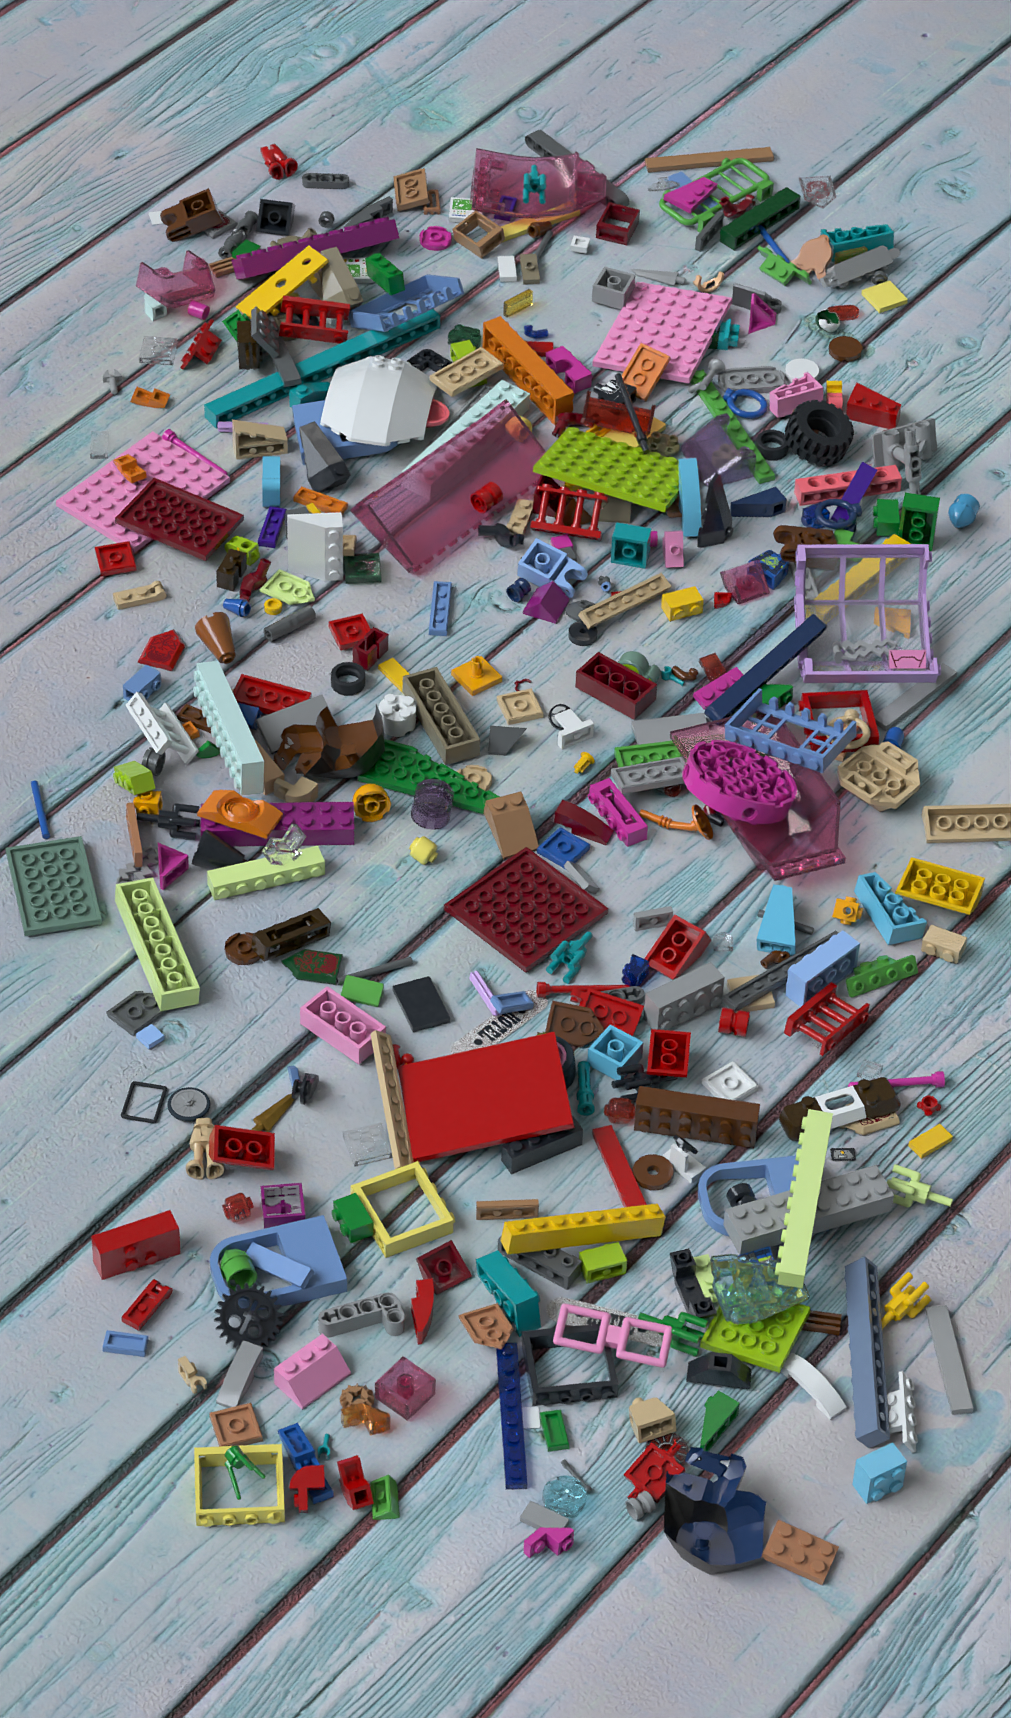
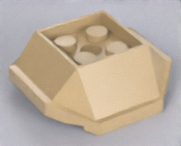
M889 741L883 742L880 745L861 747L842 762L837 769L840 785L879 812L889 808H898L920 788L918 760Z

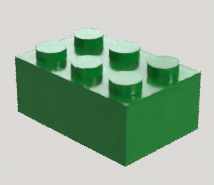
M905 492L898 536L911 544H928L929 551H932L940 498Z

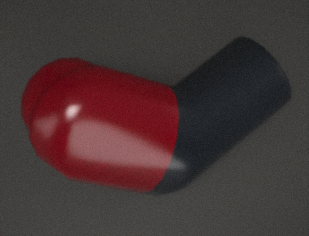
M705 805L703 811L709 822L722 827L725 819L716 815V810Z

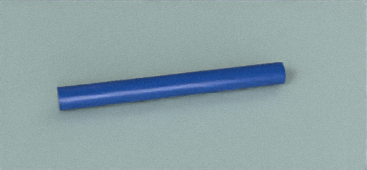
M758 225L761 230L760 234L776 255L782 256L785 262L790 263V260L762 225Z
M33 780L31 781V788L43 839L50 838L38 781Z

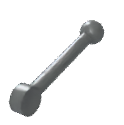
M565 1459L561 1461L562 1466L583 1487L584 1493L589 1494L592 1491L591 1486L583 1482Z

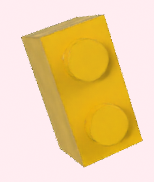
M693 586L662 594L661 608L668 620L674 621L703 613L704 599L697 588Z

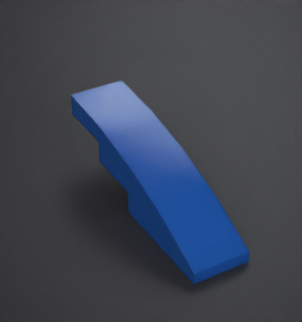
M298 1423L278 1430L280 1439L296 1472L305 1466L320 1465L315 1457L314 1448ZM326 1478L325 1490L307 1491L313 1504L334 1497L333 1490Z

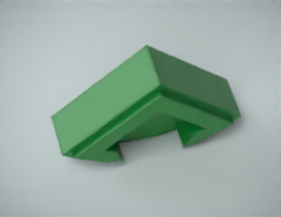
M207 741L198 748L199 751L196 756L199 758L215 757L220 754V747Z

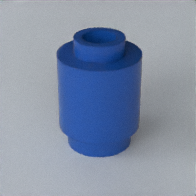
M892 727L887 731L883 742L889 741L900 748L904 740L903 730L898 727Z

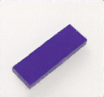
M269 506L257 541L259 546L276 547L286 518L285 511L287 509Z

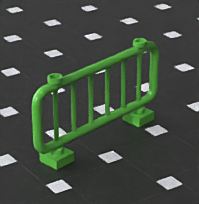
M725 158L721 163L722 166L700 177L711 180V178L720 175L740 189L742 192L733 196L717 185L719 190L730 197L729 200L732 204L757 191L756 199L760 202L771 197L773 194L774 183L770 181L769 175L745 158L733 160ZM742 164L763 178V180L756 183L734 166ZM731 168L751 182L753 186L744 189L723 174V172ZM669 189L665 190L663 193V197L664 194L669 193L671 191ZM710 195L709 197L717 202L718 205L709 208L701 203L700 206L707 211L699 215L692 212L691 214L695 217L686 219L665 204L667 201L663 200V198L659 201L660 208L679 223L687 226L698 223L697 231L699 233L715 216L714 214L723 209L719 203L721 201Z

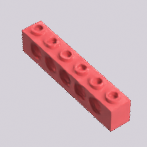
M897 466L876 467L877 472L863 497L900 492L902 477ZM857 470L795 479L794 493L799 505L817 504L828 499H842Z

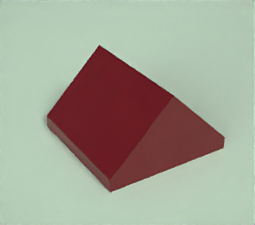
M541 475L533 494L534 514H539L543 494L538 492L537 487L542 486V484H549L555 489L560 488L551 477ZM549 495L546 516L554 517L559 505L560 495Z

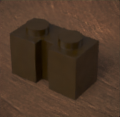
M229 549L216 571L218 588L229 591L235 590L239 583V577L242 578L247 569V553Z

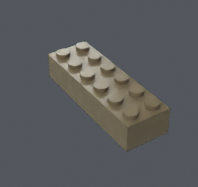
M434 667L403 676L402 692L404 696H410L414 699L416 716L444 764L448 765L480 756V738L438 668Z

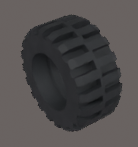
M811 400V402L806 401L799 404L794 409L785 427V440L788 447L792 448V452L795 455L797 454L801 460H806L809 464L814 463L816 466H823V464L829 466L843 459L853 440L854 429L848 415L844 414L842 409L836 408L832 403L828 404L827 401L822 400L818 402V400ZM812 429L824 433L827 437L815 433Z

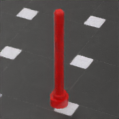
M537 982L536 993L537 998L550 995V993H571L573 988L583 992H587L588 988L601 992L630 987V985L550 986L546 982Z

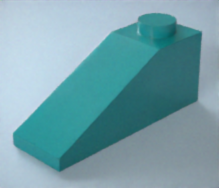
M302 383L289 390V406L292 408V405L326 400L330 383Z

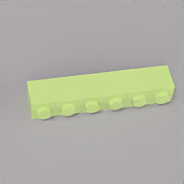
M314 846L207 871V883L213 899L218 900L325 875V860L319 847Z

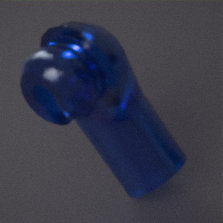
M532 325L524 326V334L530 338L540 339L549 335L547 329L536 331L533 330Z

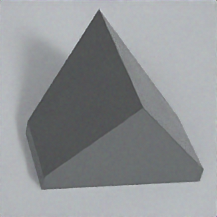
M490 726L488 755L507 756V752L527 728Z

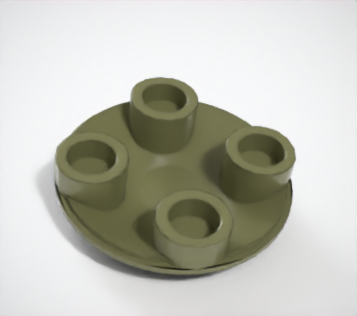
M655 431L648 438L647 444L650 452H657L665 457H674L680 450L678 437L675 435L661 434Z

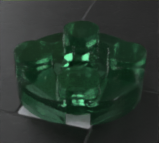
M458 324L448 333V344L470 340L476 349L481 346L480 330L477 328Z

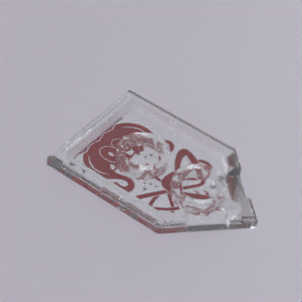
M831 176L799 178L804 200L823 209L836 198Z

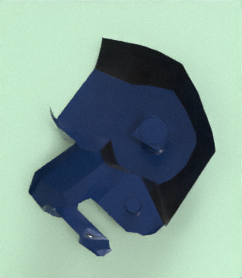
M690 1447L685 1462L716 1474L718 1479L712 1482L709 1479L687 1473L671 1475L667 1471L664 1533L682 1559L709 1575L738 1569L764 1560V1557L761 1558L763 1554L766 1501L752 1492L738 1490L747 1467L744 1458L732 1453L728 1457L704 1451L703 1448Z

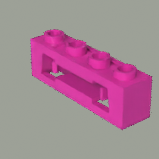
M610 778L590 785L588 794L590 803L594 804L600 816L604 817L609 827L617 833L620 841H623L629 847L647 840V824Z

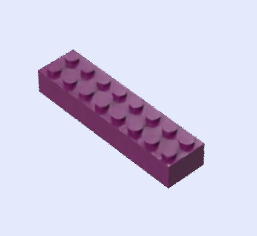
M354 802L269 803L283 813V817L267 839L201 817V836L206 829L210 830L233 847L354 845Z

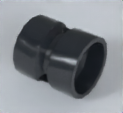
M740 1183L731 1187L726 1194L731 1207L757 1200L751 1186L747 1183Z

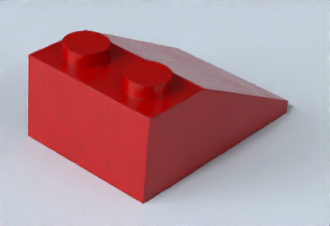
M674 914L642 962L674 980L701 957L712 940L704 930Z
M651 1029L647 1074L687 1078L691 1032Z

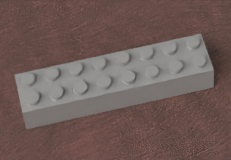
M877 1165L821 1181L812 1234L892 1210L894 1195ZM790 1190L725 1209L723 1225L739 1255L784 1243L781 1242L782 1230H787V1226L784 1225L785 1214L790 1213V1209H787L788 1197H793V1193H790Z

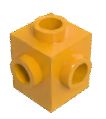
M150 790L137 794V797L133 799L136 814L159 815L163 807L161 791Z
M846 896V899L837 898L832 917L840 919V923L851 925L852 922H857V919H861L863 908H860L861 903H858L856 898ZM848 907L851 909L850 914L846 912Z

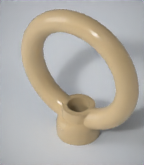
M848 709L845 711L844 716L834 718L828 723L829 726L834 727V722L837 719H841L843 723L849 726L852 721H856V725L862 729V737L856 741H851L844 749L861 747L870 738L869 726L859 719V713L856 710Z

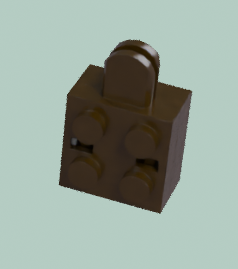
M237 321L239 369L257 370L260 369L259 362H263L262 346L251 337V321Z

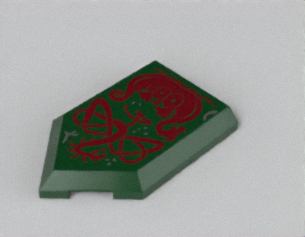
M303 949L281 960V963L286 968H289L297 980L336 985L343 954Z

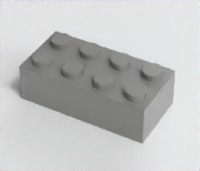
M710 962L645 994L644 1007L645 1022L652 1029L669 1030L680 1023L686 1022L688 1019L701 1015L711 1008L718 1007L722 1004L725 977Z

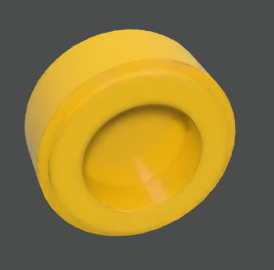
M276 598L268 599L264 603V611L269 615H278L282 612V602Z

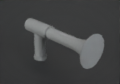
M712 359L708 364L710 372L701 382L689 386V393L692 394L699 389L705 390L715 375L724 373V363L719 359Z

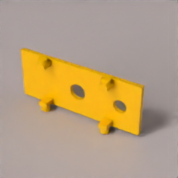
M307 246L235 306L236 309L242 314L245 313L250 320L251 310L256 306L260 310L265 311L266 314L270 312L273 316H276L279 313L276 306L282 302L283 295L289 296L307 280L311 284L316 283L317 278L314 274L329 262L328 259L311 246ZM311 260L309 264L304 265L306 261ZM281 281H287L284 286L277 287Z

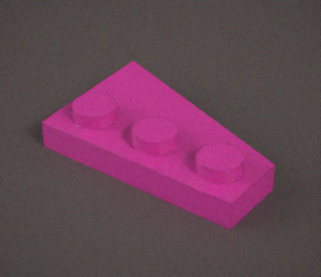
M702 177L664 194L663 200L691 214L717 189L718 184Z
M735 667L694 692L693 697L705 710L739 680L743 674L738 667Z

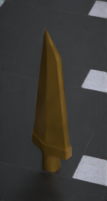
M292 1094L286 1095L263 1113L253 1119L256 1125L251 1130L271 1131L272 1127L294 1102L295 1099H292Z

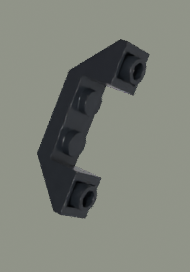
M690 1248L671 1252L669 1256L674 1282L686 1312L703 1319L717 1316L711 1298H705L696 1278V1262Z

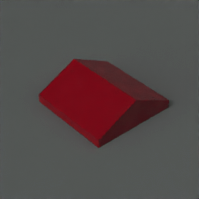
M452 1240L416 1258L422 1278H433L434 1293L436 1295L472 1277Z

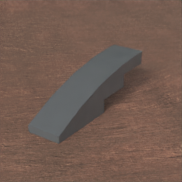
M388 196L375 202L354 216L344 227L359 226L360 223L374 221L393 213V199Z

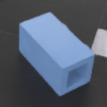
M145 665L123 684V698L129 701L136 692H139L147 700L154 691L160 688L161 672Z

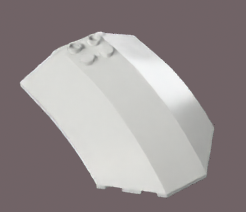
M380 355L367 357L336 368L326 396L320 425L331 427V431L338 435H341V433L346 435V439L350 442L390 446V442L398 441L397 443L401 444L410 442V439L423 440L437 385L430 381L428 375L412 366L409 362L402 361L400 358L386 359Z

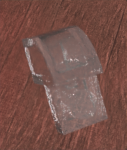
M291 824L283 838L271 837L262 853L272 865H285L293 862L303 853L300 846L305 840L306 835L297 824Z

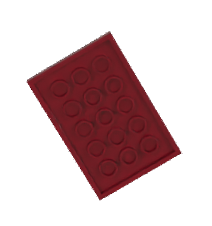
M153 478L115 517V523L204 561H207L244 521V515L157 478Z

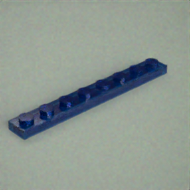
M506 1343L502 1349L496 1348L505 1490L527 1489L517 1343Z

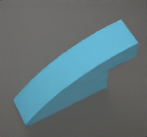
M679 458V511L682 515L684 537L698 536L699 528L701 527L700 487L696 458Z

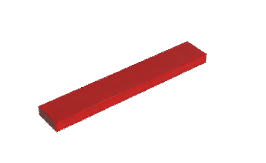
M612 1125L592 1129L594 1140L623 1206L647 1205Z

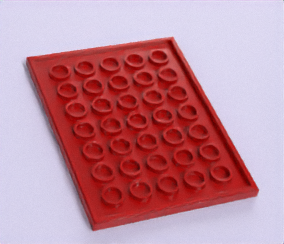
M555 1031L397 1066L414 1162L427 1161L574 1128Z

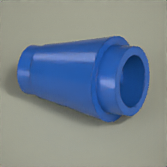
M226 598L223 602V608L240 617L249 615L251 603L246 599Z

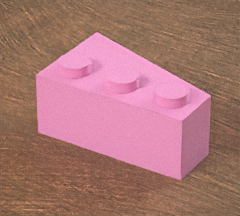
M805 372L804 377L800 379L795 378L791 384H784L770 392V411L777 418L785 417L792 414L794 408L796 409L803 402H811V400L821 402L823 400V386L808 372Z

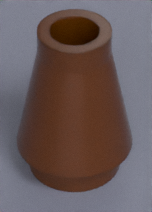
M550 221L532 222L528 226V234L532 238H539L547 231L552 230Z

